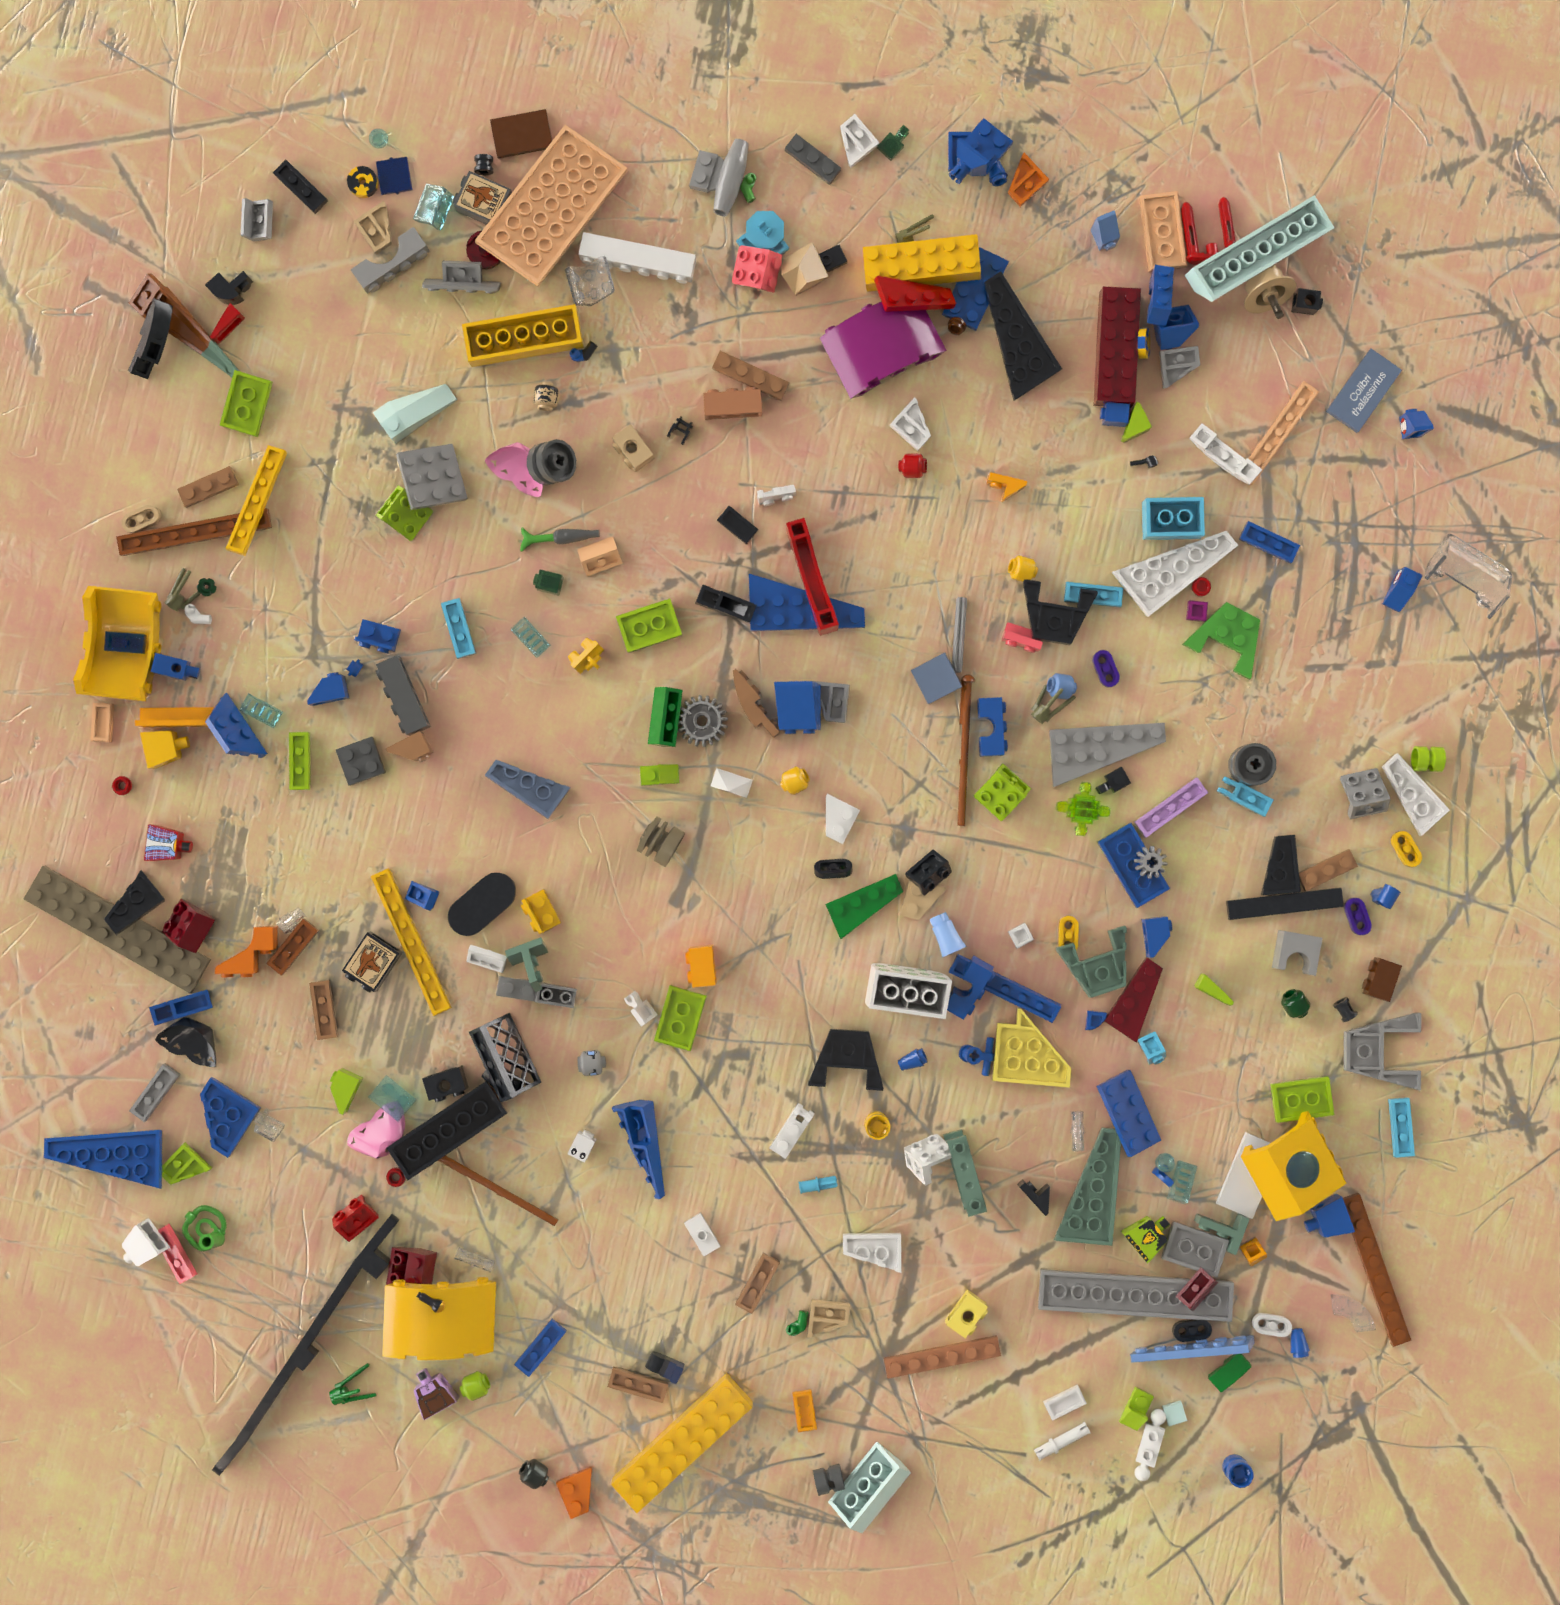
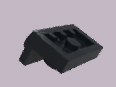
M932 849L911 867L905 875L919 887L921 893L925 896L942 880L946 879L952 870L948 860Z

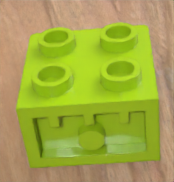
M398 485L375 516L409 541H412L432 515L433 510L429 507L411 510L406 490Z
M1002 763L990 779L974 794V798L1000 821H1003L1027 796L1031 788Z

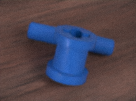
M987 1037L985 1052L971 1045L962 1046L959 1050L960 1059L973 1065L984 1060L982 1075L989 1076L991 1061L994 1060V1038Z

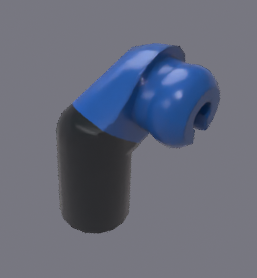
M589 341L585 349L578 350L573 348L569 354L573 361H587L598 346Z

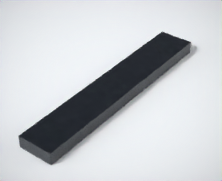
M1342 888L1226 901L1228 920L1344 907Z

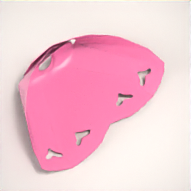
M516 442L499 448L485 459L487 466L499 478L512 481L516 488L525 494L534 497L541 496L543 485L533 480L529 474L527 455L530 449L522 443ZM506 469L508 474H505V472H501V470ZM521 481H522V482H525V481H526V486H527V487H525L524 484H521L520 482H521Z
M400 1102L385 1104L374 1114L370 1121L362 1123L352 1130L349 1134L347 1145L357 1152L376 1159L389 1155V1152H385L386 1148L402 1138L405 1129L404 1110ZM394 1107H396L394 1112L389 1110V1108L393 1109ZM366 1128L364 1134L359 1133V1131H363V1129Z

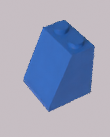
M813 681L774 682L779 730L785 731V734H796V731H803V734H815V730H821V684Z

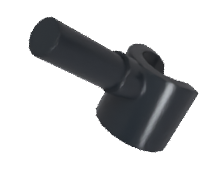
M1151 455L1142 460L1130 461V466L1147 463L1148 468H1152L1158 465V461L1155 456Z

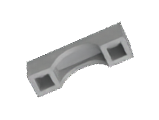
M414 227L398 237L399 249L391 261L384 264H376L365 259L351 269L367 294L377 291L385 281L393 280L397 273L409 269L413 262L424 259L427 253L430 252Z

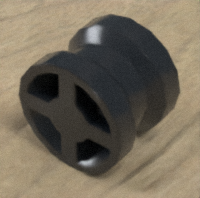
M489 154L475 155L474 161L476 166L474 172L483 176L493 174V167L491 166L493 156Z

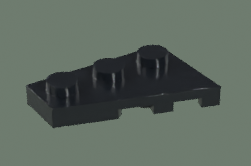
M141 870L133 883L128 886L124 895L106 915L104 921L117 936L165 902V899Z

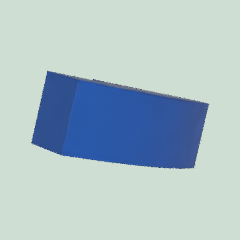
M208 990L149 1007L154 1026L213 1008Z

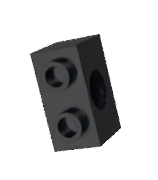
M462 1065L422 1078L428 1100H435V1103L445 1100L446 1095L453 1094L454 1097L465 1093L464 1090L469 1087ZM443 1080L450 1082L451 1087L449 1090L442 1087Z

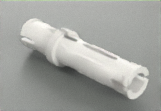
M1083 1422L1055 1439H1048L1049 1442L1034 1449L1039 1461H1041V1459L1054 1452L1055 1454L1059 1453L1058 1450L1090 1434L1086 1423Z

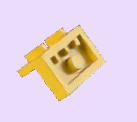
M544 889L521 900L523 903L521 908L525 915L529 914L532 920L530 925L534 932L538 931L539 934H542L561 924Z

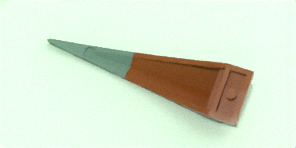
M152 273L146 274L128 303L144 318H146L154 298L171 304L173 307L168 333L202 355L230 377H233L234 370L239 371L172 291L165 287Z

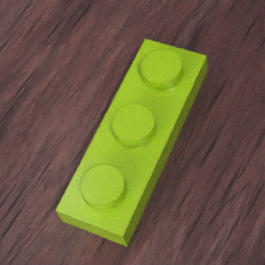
M289 732V790H310V732Z

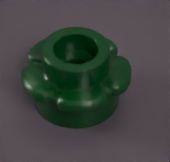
M202 578L198 581L197 590L203 596H210L216 592L214 580Z

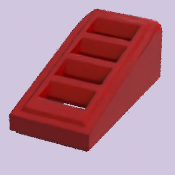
M229 303L210 337L217 344H220L245 317Z

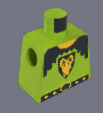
M1145 1216L1124 1228L1121 1232L1148 1264L1168 1241L1162 1232L1170 1226V1223L1164 1216L1155 1223L1150 1217Z

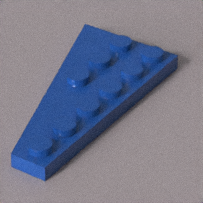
M162 1130L44 1138V1158L162 1189Z

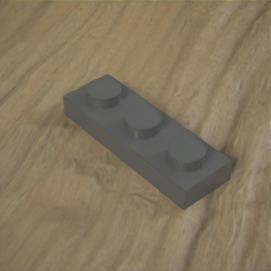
M797 133L785 147V151L829 185L841 171L840 166Z

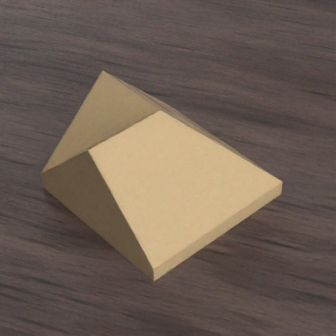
M813 243L806 245L781 260L782 276L796 296L829 277Z

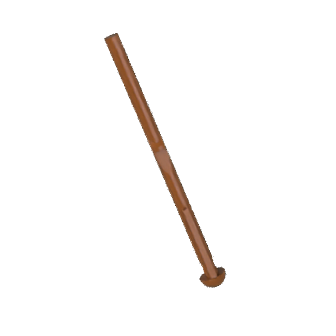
M969 674L961 678L963 687H961L959 725H962L961 759H959L960 780L957 826H965L971 687L972 682H975V678Z
M445 1155L438 1160L549 1224L556 1225L557 1218Z

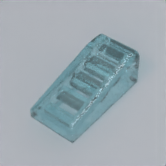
M522 617L510 628L514 635L536 658L551 646L525 617ZM526 624L527 627L519 634L517 631ZM531 629L532 633L524 639L523 636ZM536 635L538 638L529 645L528 642ZM542 641L544 644L535 651L533 648Z
M249 693L239 709L272 728H275L283 711ZM251 700H254L255 703L250 711H248L247 708ZM260 703L262 707L256 715L254 714V711ZM267 707L269 708V710L263 719L261 715L264 709ZM272 711H275L276 714L272 721H267Z
M1178 1160L1172 1178L1174 1183L1169 1188L1167 1199L1181 1204H1188L1197 1166ZM1181 1168L1191 1171L1190 1174L1181 1172ZM1179 1176L1188 1178V1182L1178 1179ZM1177 1183L1186 1186V1188L1176 1187ZM1175 1191L1183 1193V1197L1175 1195Z

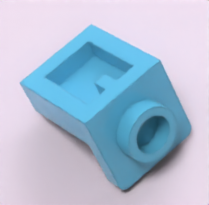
M1156 1032L1138 1039V1043L1149 1065L1152 1063L1159 1064L1164 1061L1166 1050Z

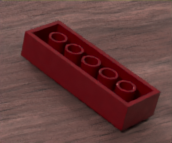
M1103 286L1099 292L1093 406H1104L1107 402L1130 404L1129 408H1131L1135 404L1141 288Z

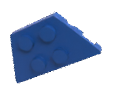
M225 693L205 723L226 754H239L241 756L253 754L258 755V758L265 757L268 753L230 696Z

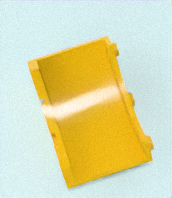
M88 586L82 596L84 620H88V631L84 632L82 649L86 651L84 660L80 659L73 678L76 694L146 701L148 694H151L153 689L154 673L151 672L155 653L160 654L161 643H159V613L162 605L161 601H158V594Z
M478 1277L475 1281L454 1284L444 1281L437 1282V1284L405 1283V1280H394L393 1283L385 1285L382 1356L397 1359H406V1356H417V1360H450L464 1358V1354L472 1353L473 1356H479L493 1352L496 1282L489 1281L487 1277ZM421 1292L433 1299L443 1300L445 1303L444 1310L440 1313H435L430 1308L431 1306L416 1297L417 1294Z

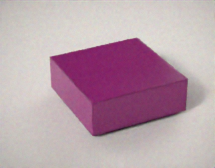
M1189 600L1186 620L1206 622L1208 602Z

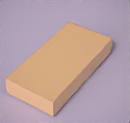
M93 703L91 741L112 742L114 704Z

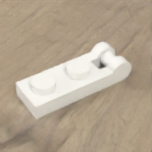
M798 1103L769 1149L786 1159L815 1113L811 1110H805L803 1105ZM798 1114L804 1117L802 1122L796 1119Z

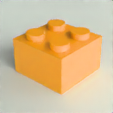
M713 945L690 947L689 951L685 953L686 964H690L691 970L687 972L688 984L692 983V988L716 985Z

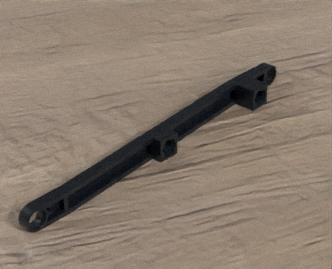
M394 1214L390 1215L353 1261L236 1440L213 1467L212 1471L218 1476L222 1474L247 1443L296 1367L304 1371L318 1354L319 1350L311 1344L360 1270L363 1268L377 1279L389 1265L390 1258L381 1252L378 1247L400 1220Z

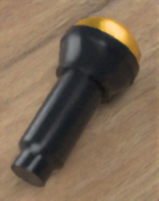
M421 1292L416 1296L420 1301L431 1306L430 1308L435 1313H440L445 1308V1303L441 1299H433Z

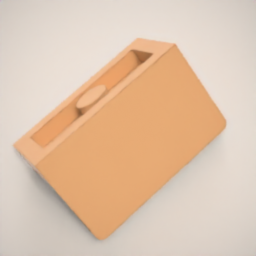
M613 537L578 549L586 576L623 564Z

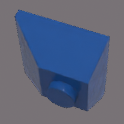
M1189 305L1172 307L1166 326L1153 324L1155 338L1160 349L1170 350L1180 347L1199 327V322Z

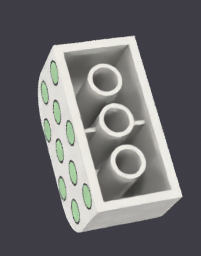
M872 963L865 1003L870 1009L946 1019L952 980L947 975L932 970Z

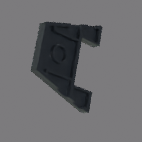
M1024 579L1023 588L1032 639L1071 645L1098 591L1081 588L1077 608L1038 601L1041 582Z
M830 1029L809 1079L808 1086L826 1087L827 1067L866 1069V1090L883 1091V1084L869 1031Z

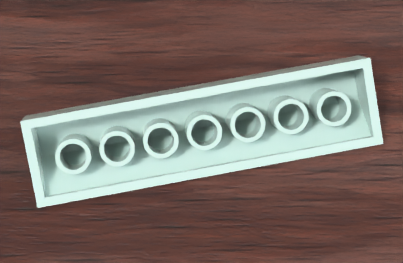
M1314 195L1196 265L1184 276L1194 292L1213 302L1334 229V226Z

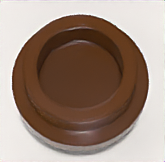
M959 317L949 319L948 330L952 334L960 335L966 330L967 326L963 319Z

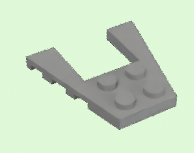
M1412 1013L1344 1031V1070L1421 1090V1071L1384 1070V1032H1421V1013Z

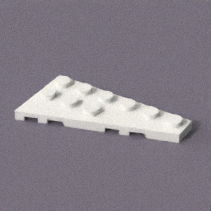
M1227 531L1113 571L1112 574L1144 614L1149 617L1235 549L1238 544Z

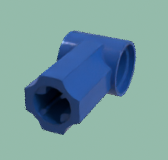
M1385 884L1384 887L1373 889L1370 895L1372 896V902L1391 909L1401 892Z

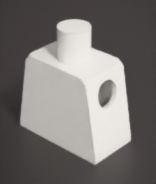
M149 1218L135 1225L122 1243V1247L126 1251L124 1255L125 1262L129 1264L134 1262L136 1266H140L170 1248Z

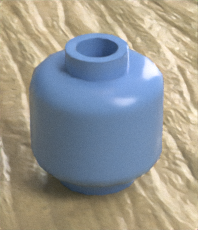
M1056 673L1048 679L1047 691L1053 697L1062 688L1063 692L1058 698L1067 700L1072 694H1075L1077 684L1072 676Z

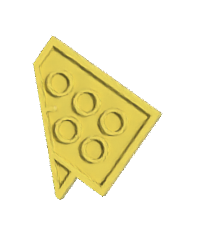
M1017 1008L1016 1024L997 1023L992 1081L1070 1088L1071 1067L1021 1008Z

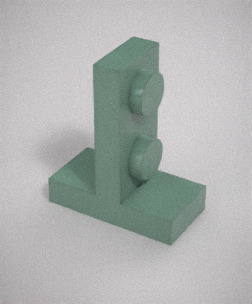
M540 937L506 950V957L512 966L524 962L529 983L534 991L543 990L541 985L543 977L540 970L537 971L536 967L539 966L537 957L548 953L547 946Z
M1238 1213L1233 1227L1200 1214H1196L1194 1219L1199 1224L1198 1227L1208 1232L1212 1229L1217 1231V1235L1228 1238L1229 1243L1226 1251L1234 1255L1238 1252L1250 1220L1248 1217Z

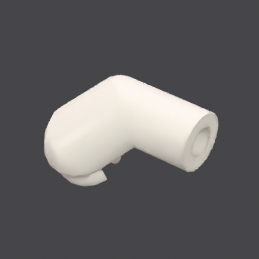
M193 604L185 606V614L192 623L211 624V615H201Z

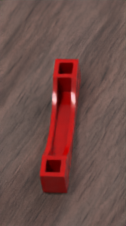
M805 518L787 522L786 532L819 635L822 636L838 631L839 624L818 567Z

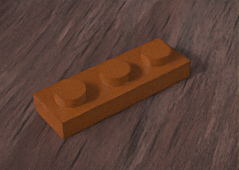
M305 918L302 919L266 964L281 976L284 975L320 930Z

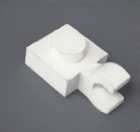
M636 991L624 998L625 1002L633 1007L631 1013L641 1027L657 1016V1013L647 999L642 1002Z

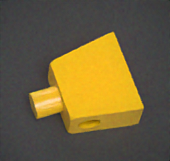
M175 731L140 733L148 769H157L181 759V749L190 747L189 738L187 736L178 738Z

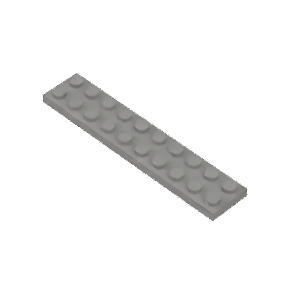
M1040 1269L1038 1309L1232 1322L1234 1282L1216 1280L1218 1282L1217 1285L1198 1307L1191 1311L1176 1297L1190 1280L1188 1278Z

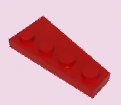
M876 276L874 279L885 312L954 309L956 305L951 288Z

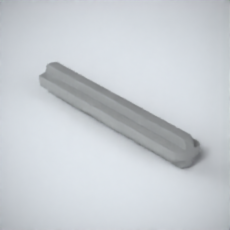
M958 597L956 599L952 666L956 673L962 672L967 608V598Z

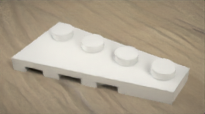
M1398 753L1382 766L1419 836L1426 833L1450 811Z

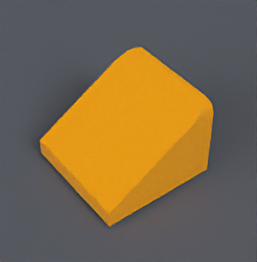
M1256 1237L1239 1247L1251 1267L1267 1258V1253Z

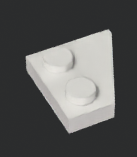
M794 485L772 488L768 492H763V490L757 491L758 503L764 506L775 504L774 501L781 499L782 502L793 499V496H796Z

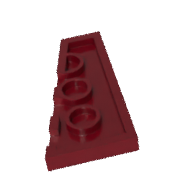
M1147 957L1143 960L1105 1019L1106 1023L1136 1043L1163 970L1161 966Z

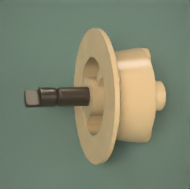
M1276 265L1267 268L1247 281L1245 290L1248 295L1244 301L1245 309L1250 313H1263L1273 310L1276 318L1281 319L1284 314L1280 306L1294 294L1296 290L1295 280L1289 276H1283L1282 271Z

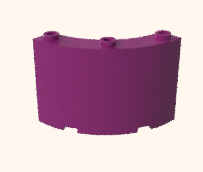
M882 302L873 306L872 304L864 306L861 312L837 326L827 328L825 334L820 337L850 399L863 396L881 384L880 380L889 375L892 378L906 371L907 366L915 363L917 366L932 361L947 351L926 310L885 312Z

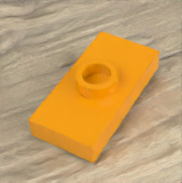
M812 1390L792 1392L798 1432L817 1430Z

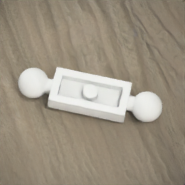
M1161 1409L1153 1410L1150 1416L1153 1423L1146 1422L1136 1457V1462L1141 1463V1465L1136 1467L1135 1476L1140 1481L1149 1479L1150 1470L1148 1466L1154 1468L1165 1432V1428L1160 1427L1166 1421V1414Z

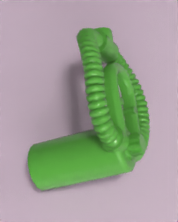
M201 1205L196 1207L193 1212L189 1211L185 1215L186 1221L182 1227V1233L195 1249L204 1252L224 1244L227 1222H225L224 1215L216 1208ZM207 1211L219 1218L221 1229L208 1218L199 1220L195 1228L196 1233L200 1236L198 1244L189 1234L188 1226L195 1220L199 1212ZM206 1222L214 1230L212 1233L203 1234L200 1231L201 1224Z

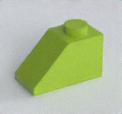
M344 1068L339 1069L338 1072L335 1071L330 1079V1082H332L330 1089L339 1114L342 1115L348 1112L363 1077Z

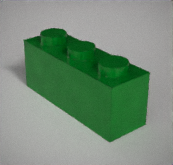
M655 687L648 736L649 745L676 747L683 690L670 687Z

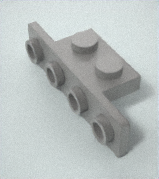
M443 260V279H425L422 283V287L428 288L429 291L447 289L449 292L466 290L469 293L485 291V293L492 294L499 291L501 287V282L482 281L481 262Z

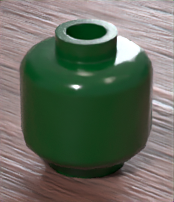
M1296 989L1285 992L1281 1001V1005L1289 1017L1292 1018L1305 1017L1311 1005L1303 991Z

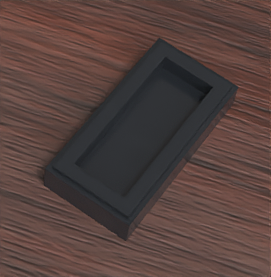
M730 506L717 519V522L746 545L758 532V529Z

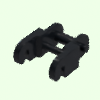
M680 416V418L676 419L677 423H673L667 437L670 438L671 433L677 429L685 435L681 442L684 445L690 435V428H693V422L689 424L683 421L682 416ZM680 423L687 427L686 431L678 427Z

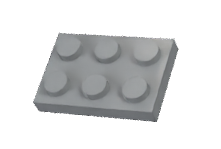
M1173 1221L1161 1258L1196 1271L1203 1268L1209 1275L1218 1277L1229 1240Z

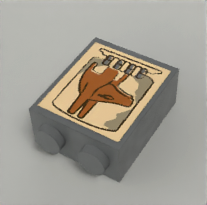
M469 171L467 176L462 178L461 189L453 198V206L456 212L487 225L511 195L512 191L503 185Z

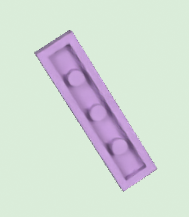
M1196 777L1134 821V823L1146 838L1208 794V792Z

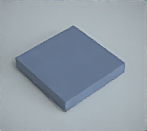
M946 653L911 670L928 704L963 687Z

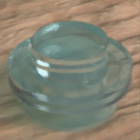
M374 129L369 135V142L375 148H383L388 143V135L382 129Z
M1168 1153L1159 1154L1155 1160L1157 1168L1162 1172H1170L1175 1166L1174 1158Z

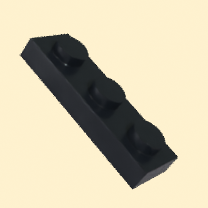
M286 159L273 172L314 214L328 202L327 198Z

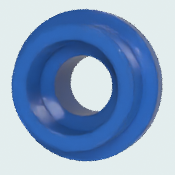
M358 659L356 662L352 660L346 669L349 671V676H357L363 667V664L360 663L361 660Z

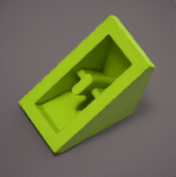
M1136 402L1132 407L1128 424L1121 439L1123 443L1148 432L1152 428L1139 402Z

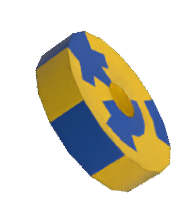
M1140 328L1138 332L1139 359H1148L1150 355L1149 328Z

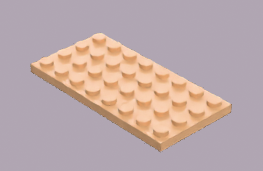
M564 125L475 239V243L539 287L626 174L627 167L567 125Z

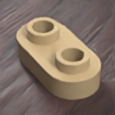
M146 505L126 514L122 519V526L130 533L140 532L160 521V511L154 506ZM150 513L154 514L152 519H149ZM136 521V525L132 527L131 523Z

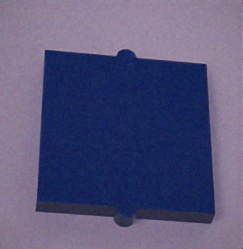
M390 157L388 160L376 161L381 195L392 193L398 195L399 192L413 190L407 157L395 159Z

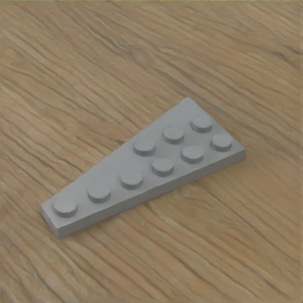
M1165 723L1049 730L1053 787L1166 742Z

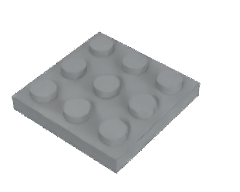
M453 444L398 452L396 454L411 510L467 500Z

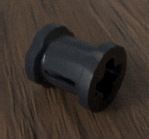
M1344 997L1333 1004L1334 1008H1337L1342 1016V1022H1347L1358 1015V1012L1354 1011L1351 1007L1348 997Z

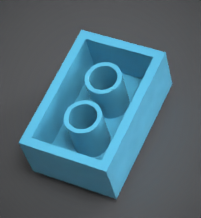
M1204 497L1146 498L1142 502L1143 540L1201 539L1205 535Z

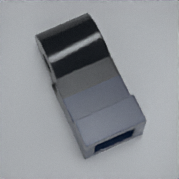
M652 1351L645 1367L669 1379L670 1382L677 1384L685 1364Z

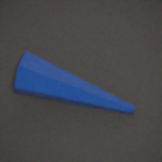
M636 1100L613 1106V1112H617L621 1120L619 1123L620 1127L625 1128L629 1139L627 1141L639 1166L644 1167L647 1173L646 1181L651 1183L655 1190V1199L663 1198L665 1192L653 1101Z

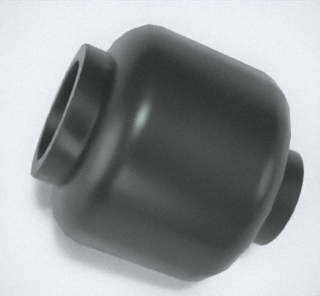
M536 1459L526 1460L519 1470L521 1482L532 1489H537L540 1486L543 1487L549 1478L547 1475L548 1468Z

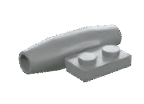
M742 139L734 140L725 160L718 156V154L700 150L690 180V189L707 193L716 190L713 212L719 216H728L742 183L749 147L748 142Z

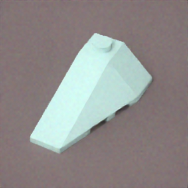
M443 384L388 401L373 413L396 444L457 401V398L449 387Z

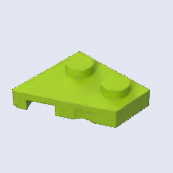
M185 1142L163 1164L162 1177L172 1185L207 1172L212 1167Z

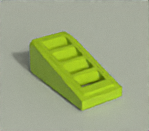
M1200 974L1194 985L1196 989L1226 1005H1233L1232 999L1207 975Z

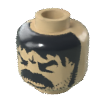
M546 381L542 382V385H537L534 390L533 399L537 409L552 411L553 408L557 407L559 399L558 388L554 387L552 382Z

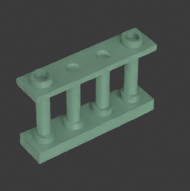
M962 1129L943 1134L952 1157L950 1161L964 1210L967 1211L968 1217L987 1212L966 1135H963Z

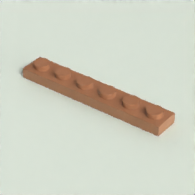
M995 1335L885 1357L884 1363L887 1378L889 1379L999 1357L1001 1353L998 1337Z

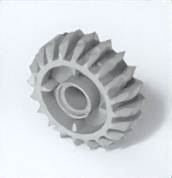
M699 695V701L696 702L695 698L691 697L693 702L691 705L688 701H685L684 703L687 708L680 707L684 714L679 715L682 721H679L678 725H683V727L679 728L678 732H686L682 735V738L685 739L689 736V744L694 739L696 740L695 746L698 747L699 741H702V746L706 747V741L708 740L710 745H713L712 738L720 741V738L717 736L718 733L724 736L725 733L721 728L727 729L728 726L722 724V721H728V717L721 716L726 713V710L719 711L723 705L720 703L715 706L717 701L715 698L710 703L709 696H706L705 701H702V696ZM700 716H705L708 719L705 726L697 724V719Z

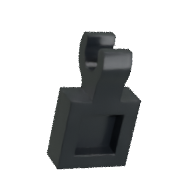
M1120 767L1105 775L1106 782L1095 789L1098 794H1102L1110 788L1115 793L1131 784L1123 767Z

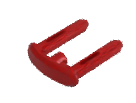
M1222 197L1218 207L1226 248L1235 243L1236 240L1230 202L1226 197ZM1184 202L1181 207V215L1188 254L1185 258L1190 264L1198 265L1218 253L1217 243H1209L1205 246L1206 254L1204 252L1199 253L1193 210L1188 202Z

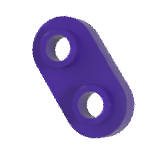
M1106 650L1096 652L1093 655L1092 663L1100 683L1105 687L1115 686L1119 682L1120 675L1112 655ZM1099 657H1103L1105 659L1104 664H1101L1099 662ZM1106 675H1111L1112 680L1107 681Z
M1359 898L1348 899L1344 904V910L1352 932L1357 935L1368 934L1371 931L1372 924L1364 902ZM1352 904L1356 905V910L1354 911L1351 910ZM1359 922L1362 923L1361 929H1358L1357 924Z

